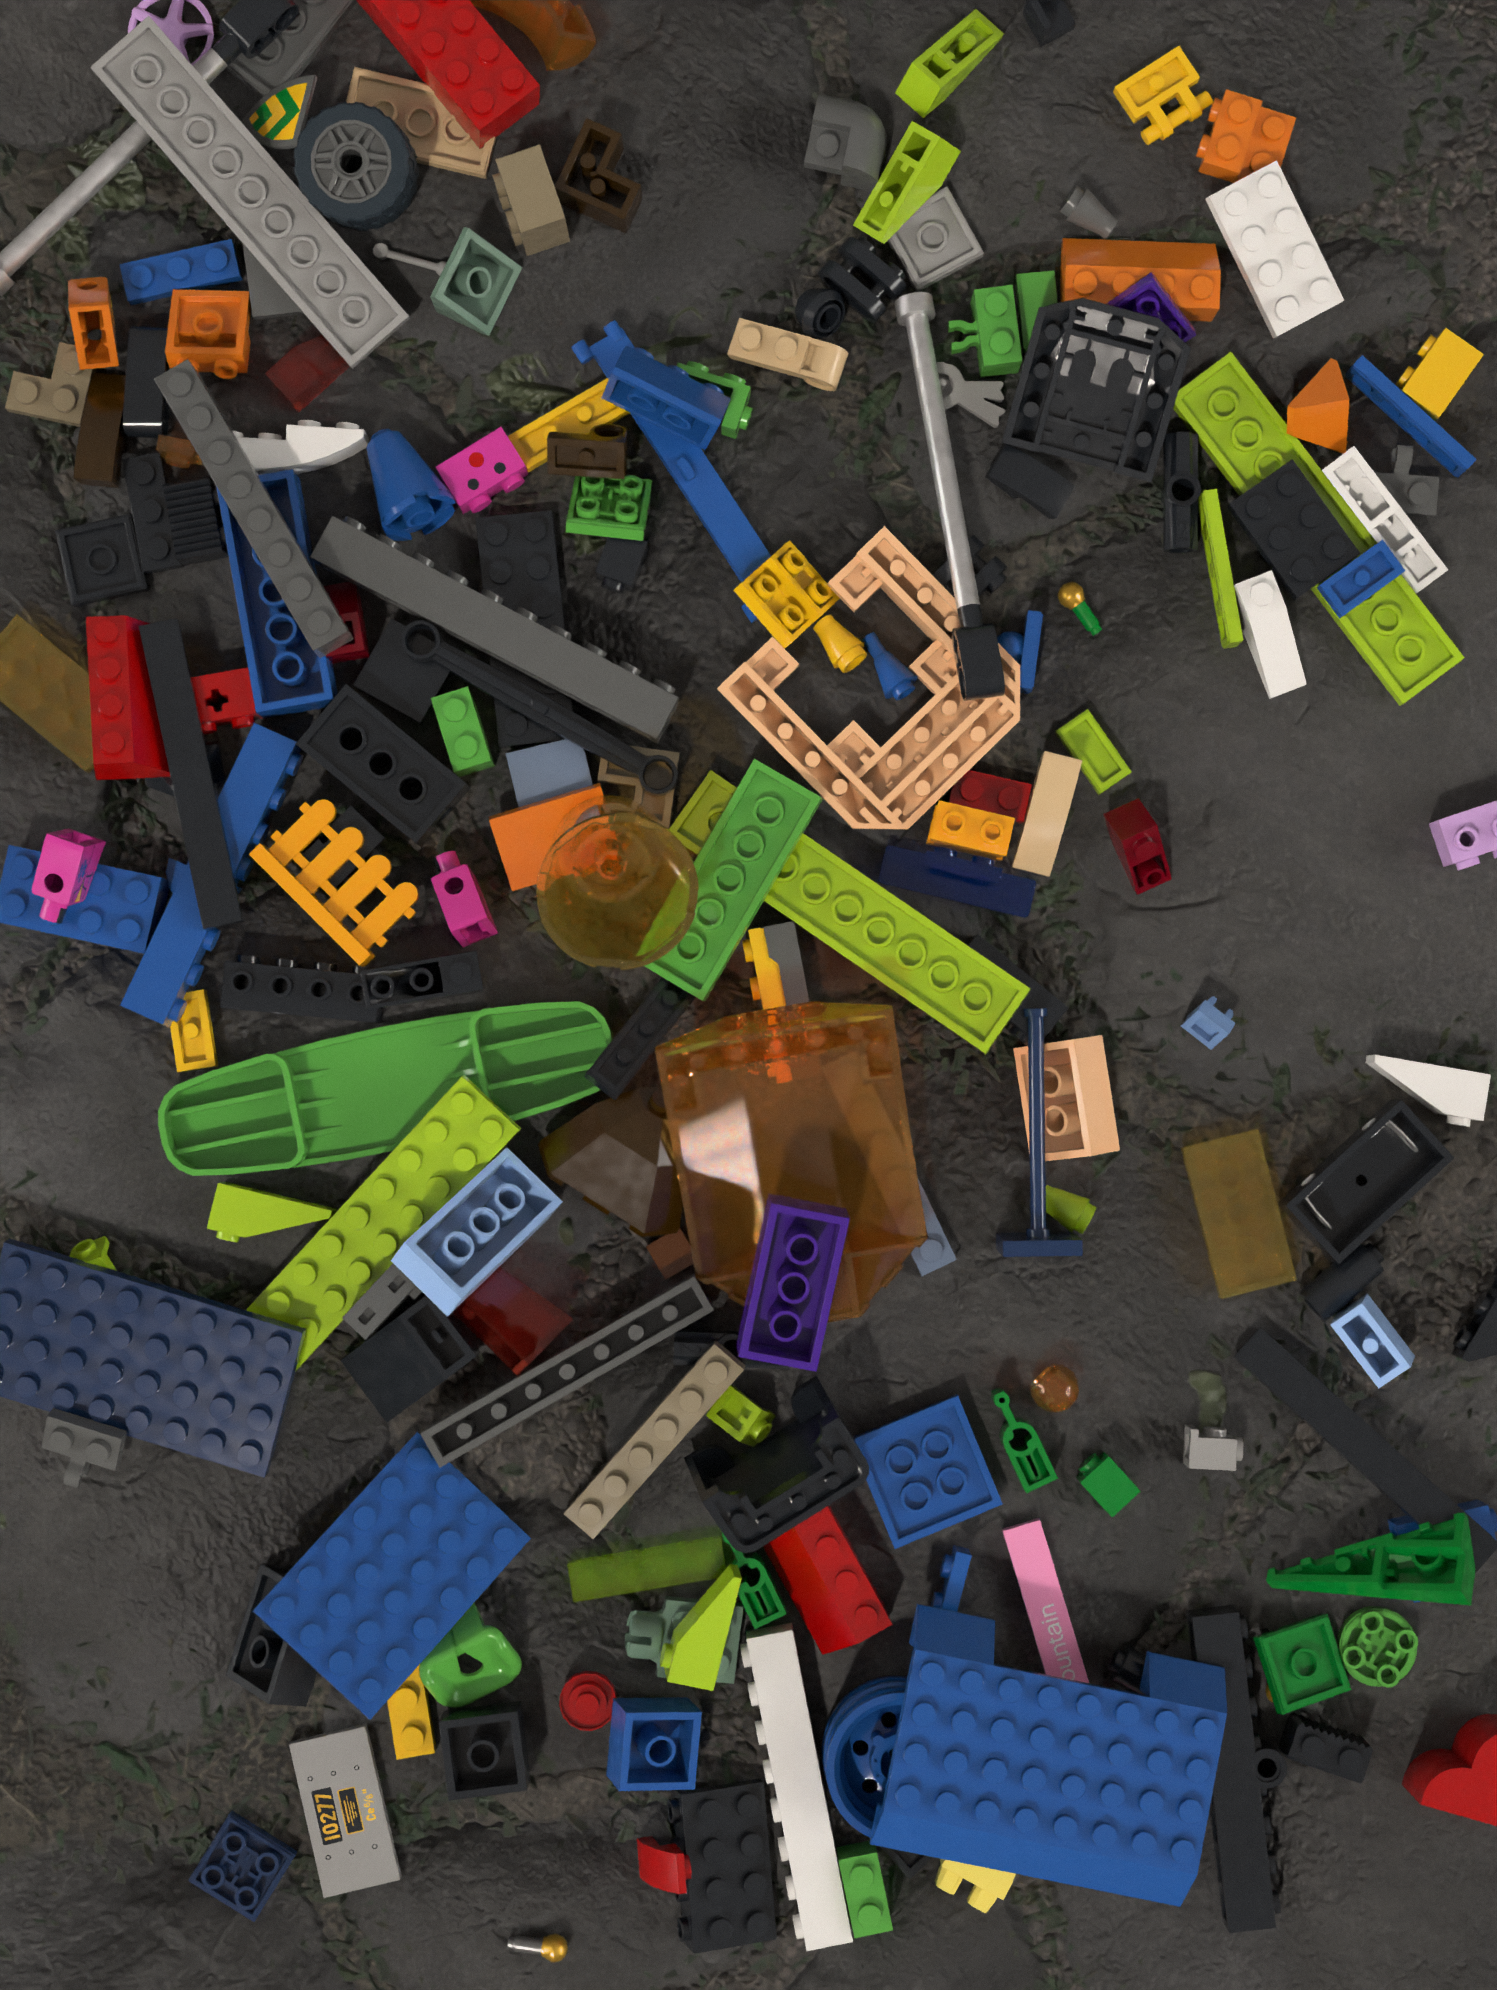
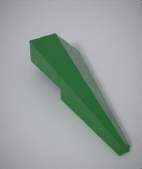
M1465 1513L1453 1514L1454 1519L1434 1525L1426 1522L1419 1524V1529L1397 1536L1389 1533L1335 1549V1554L1316 1560L1312 1557H1307L1300 1560L1301 1564L1282 1570H1277L1275 1567L1270 1568L1267 1572L1266 1581L1271 1588L1471 1606L1476 1569L1468 1517Z

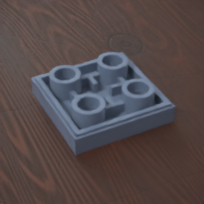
M567 739L505 753L518 807L593 785L584 749Z

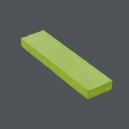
M1217 488L1204 490L1198 497V515L1221 646L1227 649L1237 647L1242 643L1243 635Z

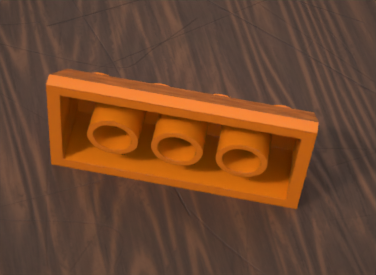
M1062 238L1060 302L1086 298L1107 304L1152 272L1189 321L1212 322L1220 309L1221 269L1216 244Z

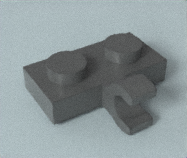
M1397 445L1396 449H1392L1390 473H1374L1407 516L1435 517L1437 514L1439 477L1409 475L1413 457V446Z
M53 1408L47 1415L41 1448L71 1457L63 1483L79 1488L82 1477L86 1478L88 1475L90 1463L116 1471L122 1460L127 1431Z

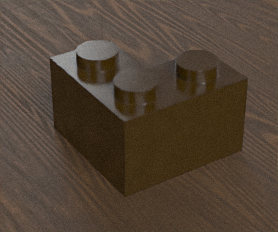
M586 118L555 184V190L561 205L627 234L643 200L641 184L614 173V169L624 150L622 134Z

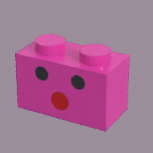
M499 427L435 467L463 514L470 510L472 513L483 510L492 502L491 497L502 490L505 493H509L517 489L525 482L523 477L528 475L526 465L502 427Z

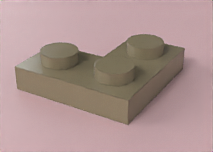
M59 342L51 379L13 371L5 409L11 413L80 427L93 373H96L97 368L80 370L76 346Z
M630 746L648 758L654 755L668 757L674 762L678 771L679 752ZM601 758L598 782L636 787L630 824L633 826L669 830L675 788L664 796L650 795L642 788L638 776ZM654 762L648 765L644 775L648 787L654 789L665 788L672 782L673 777L671 769L663 762Z

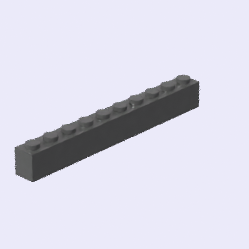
M334 516L331 517L310 556L316 565L409 614L430 622L436 628L658 744L679 705V697L673 695L676 690L675 688L659 679H655L653 684L639 677L641 671L627 662L620 661L619 665H616L604 659L607 653L586 642L583 648L570 641L572 634L552 624L550 629L536 623L538 619L536 615L522 607L517 606L516 610L513 611L501 605L504 600L502 597L485 588L479 593L467 587L469 581L449 570L446 575L433 569L435 565L433 561L419 553L414 552L413 556L410 557L400 552L399 548L401 545L382 534L376 539L364 533L366 527L348 516H345L343 521Z

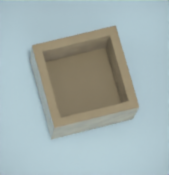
M540 144L495 159L499 173L492 175L502 209H511L505 211L515 246L523 244L526 255L529 256L570 242L565 215Z

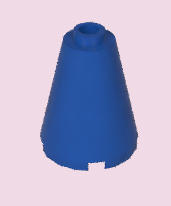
M382 429L373 434L366 449L381 525L386 536L394 541L412 540L410 533L422 529L424 535H427L444 525L455 512L452 504L456 503L450 491L401 432Z

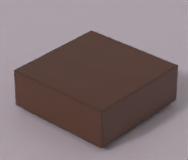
M680 1227L677 1233L665 1234L646 1246L665 1280L699 1260Z

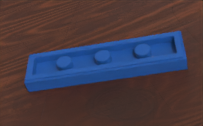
M1363 355L1346 372L1345 377L1454 477L1458 478L1477 460Z

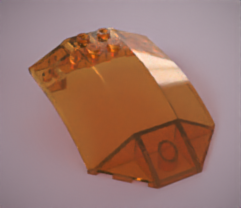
M820 1001L792 1004L726 1016L716 1022L656 1046L655 1053L696 1279L706 1285L712 1284L728 1293V1298L745 1306L768 1193L846 1208L850 1220L827 1323L861 1317L870 1307L869 1301L880 1288L888 1286L904 1267L903 1261L915 1247H921L928 1238L910 1134L892 1005L826 1003Z

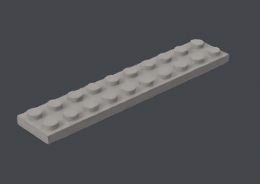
M150 16L146 17L90 67L352 369L410 319L403 308L319 211L308 202L309 200L306 196L302 194L299 188Z

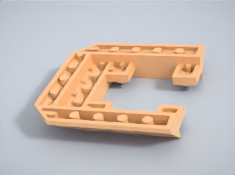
M884 526L827 585L854 613L881 588L933 642L908 669L918 677L934 696L902 728L880 747L853 720L836 738L826 745L774 692L799 667V663L773 636L747 662L738 667L717 690L852 829L908 830L1020 721V665L998 643L1005 681L1004 696L969 701L963 700L952 644L953 628L960 627L955 598Z

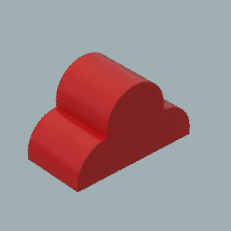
M1484 1714L1470 1719L1456 1734L1451 1750L1432 1749L1420 1754L1410 1763L1404 1774L1402 1786L1420 1805L1497 1826V1714Z

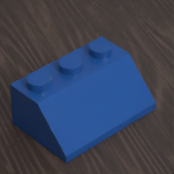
M625 346L601 397L706 450L717 431L731 398L724 395V392L719 387L710 383L701 384L689 378V374L682 368L674 365L666 366L654 360V356L648 351L638 347L632 349L628 346Z

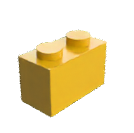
M1447 328L1437 338L1430 334L1417 352L1422 357L1415 369L1408 366L1395 383L1402 392L1434 421L1441 416L1484 355Z

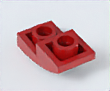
M652 1836L637 1838L640 1878L647 1884L663 1891L676 1894L687 1893L686 1880L691 1879L692 1875L688 1854L684 1855L676 1843L659 1845Z

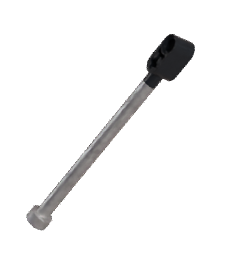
M240 0L224 16L219 28L224 36L193 67L210 84L241 53L248 59L256 57L295 20L299 13L298 4L294 0ZM137 121L0 252L1 297L15 284L10 277L152 140Z
M927 292L909 293L899 297L894 305L898 324L907 328L960 624L959 628H953L952 644L961 695L964 701L1004 696L1005 681L996 630L993 623L983 624L929 321L934 319L936 315L933 298Z

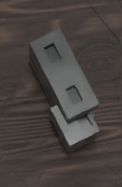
M392 1264L342 1318L364 1339H367L376 1333L409 1296L415 1300L423 1292L395 1264Z

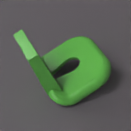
M474 1602L420 1663L419 1674L422 1683L438 1703L446 1707H461L511 1683L521 1671L522 1660L500 1630L491 1625L484 1624ZM466 1653L483 1664L476 1672L466 1674L460 1671L457 1657Z

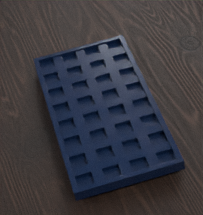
M10 1238L3 1243L0 1256V1397L49 1412L53 1408L126 1430L127 1436L265 1478L269 1473L306 1328L109 1268L85 1263L82 1260Z

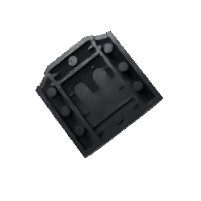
M1078 298L1039 307L1002 443L1035 452L1048 453L1108 469L1121 475L1152 482L1191 348L1159 318L1086 298Z

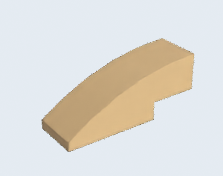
M1044 751L1041 754L1012 868L1050 877L1071 806L1082 760Z

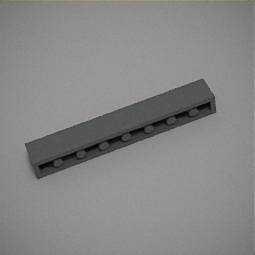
M187 359L154 378L312 650L319 658H322L353 640L351 632L191 362Z
M694 1273L426 1427L420 1434L440 1468L714 1311V1305Z

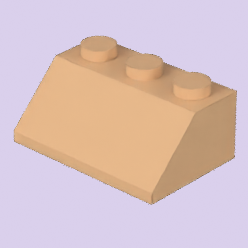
M1098 1035L1044 1043L1045 1161L1088 1157L1119 1151L1120 1146L1103 1036ZM1028 1046L1013 1048L1029 1148Z

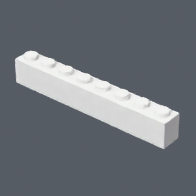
M792 1622L746 1631L747 1643L740 1644L744 1668L752 1667L754 1682L747 1683L751 1706L759 1705L762 1718L760 1721H755L759 1745L767 1744L769 1759L762 1760L766 1783H774L777 1798L770 1799L774 1823L782 1822L784 1836L777 1839L781 1861L789 1860L792 1875L785 1876L789 1901L797 1899L799 1914L792 1915L796 1938H804L806 1951L853 1942L850 1919Z

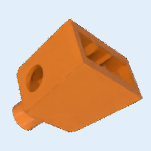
M106 277L69 280L68 307L80 370L119 366L115 321L108 279ZM93 329H100L102 339L91 340L88 338V332Z

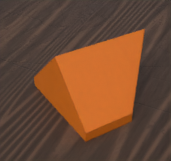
M1331 358L1288 404L1287 434L1344 454L1347 445L1349 396L1337 360Z

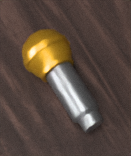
M555 1933L547 1937L544 1936V1938L519 1935L516 1937L509 1936L507 1948L514 1949L515 1952L539 1954L554 1963L561 1961L568 1951L565 1938Z

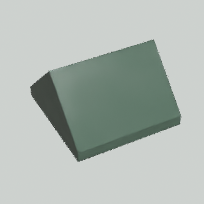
M464 227L430 298L437 313L489 336L522 267L470 228Z

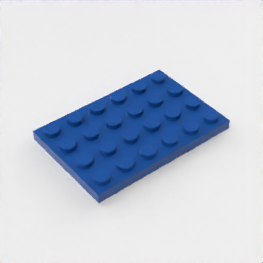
M416 1432L253 1609V1612L366 1718L371 1720L531 1538L450 1462L439 1468L424 1439Z

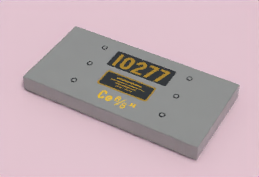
M367 1723L291 1741L289 1743L323 1897L326 1898L400 1880L402 1875Z

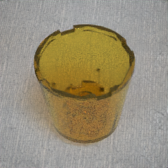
M607 795L594 797L578 804L561 820L538 873L536 896L542 923L549 936L561 950L577 961L595 968L597 965L620 967L621 970H627L658 960L682 940L695 916L699 885L696 869L689 852L683 843L650 810L632 799ZM608 854L611 856L617 854V860L614 862L609 858L604 860V857Z

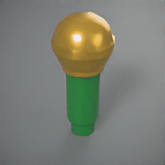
M1075 582L1064 584L1058 591L1060 604L1069 608V610L1072 609L1085 629L1090 631L1093 636L1102 630L1099 625L1100 622L1084 601L1083 588Z

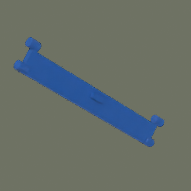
M616 320L603 328L607 337L588 347L584 339L571 347L582 365L594 358L608 379L625 346L632 349L635 348ZM630 413L742 583L771 555L700 447ZM746 604L741 606L751 623L758 620Z

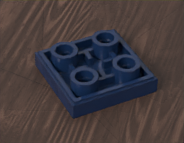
M231 1811L188 1881L255 1922L298 1851L236 1812Z

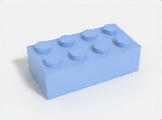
M506 1147L409 1237L392 1258L391 1262L448 1317L551 1217L563 1201Z

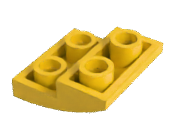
M790 540L733 590L784 649L840 599Z

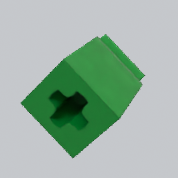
M998 1387L992 1390L991 1399L1000 1408L1006 1420L1000 1428V1441L1025 1493L1027 1494L1058 1479L1037 1432L1028 1421L1023 1418H1014L1009 1407L1010 1398L1003 1389ZM1017 1428L1026 1429L1028 1434L1023 1437L1024 1444L1012 1446L1009 1443V1440L1014 1438L1012 1431ZM1029 1455L1030 1460H1031V1462H1032V1464H1033V1466H1034V1468H1035V1470H1036V1472H1037V1475H1034V1472H1033V1470H1032V1468H1031V1466H1030V1464H1029V1462H1028L1026 1456Z
M722 1532L724 1542L730 1544ZM731 1546L735 1555L732 1564L738 1565V1568L748 1564L751 1569L757 1567L760 1571L753 1580H749L747 1575L741 1576L742 1580L738 1591L740 1600L754 1629L786 1615L784 1601L762 1557L755 1552L742 1553ZM757 1591H759L767 1610L765 1609Z

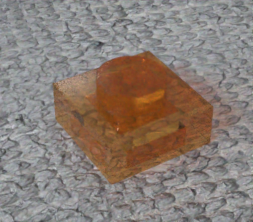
M164 435L158 436L156 450L166 459L167 464L179 468H189L190 463L202 465V461L190 440Z

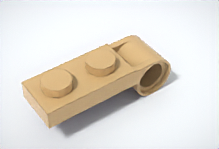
M742 318L738 320L727 353L730 359L802 378L811 386L826 391H836L849 354L838 345Z

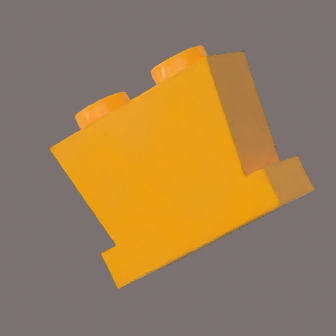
M939 800L938 805L934 806L926 844L1002 861V858L1007 856L1015 818Z

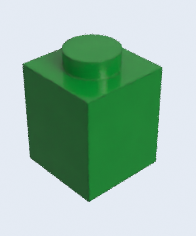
M1102 1452L1099 1456L1094 1453L1085 1459L1078 1468L1081 1473L1075 1477L1111 1517H1114L1141 1492L1105 1452Z

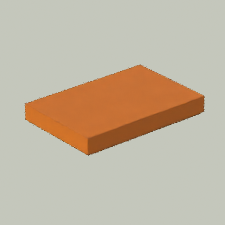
M600 783L488 817L512 891L623 858Z

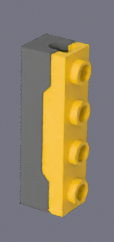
M794 921L748 930L749 939L742 940L746 963L754 961L756 977L749 978L753 1001L761 999L764 1015L756 1017L760 1038L769 1039L771 1053L764 1054L768 1077L776 1076L777 1083H781L791 1079L796 1080L822 1075V1064Z

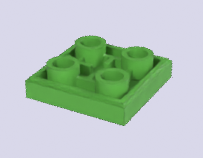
M633 475L625 476V479L575 476L566 520V533L643 541L652 491V480L641 479Z

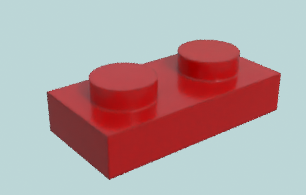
M969 770L951 787L948 802L1015 818L1014 822L1023 823L1032 784Z

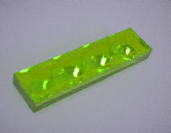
M721 1536L572 1560L568 1561L567 1566L573 1602L716 1579L726 1569L722 1538Z

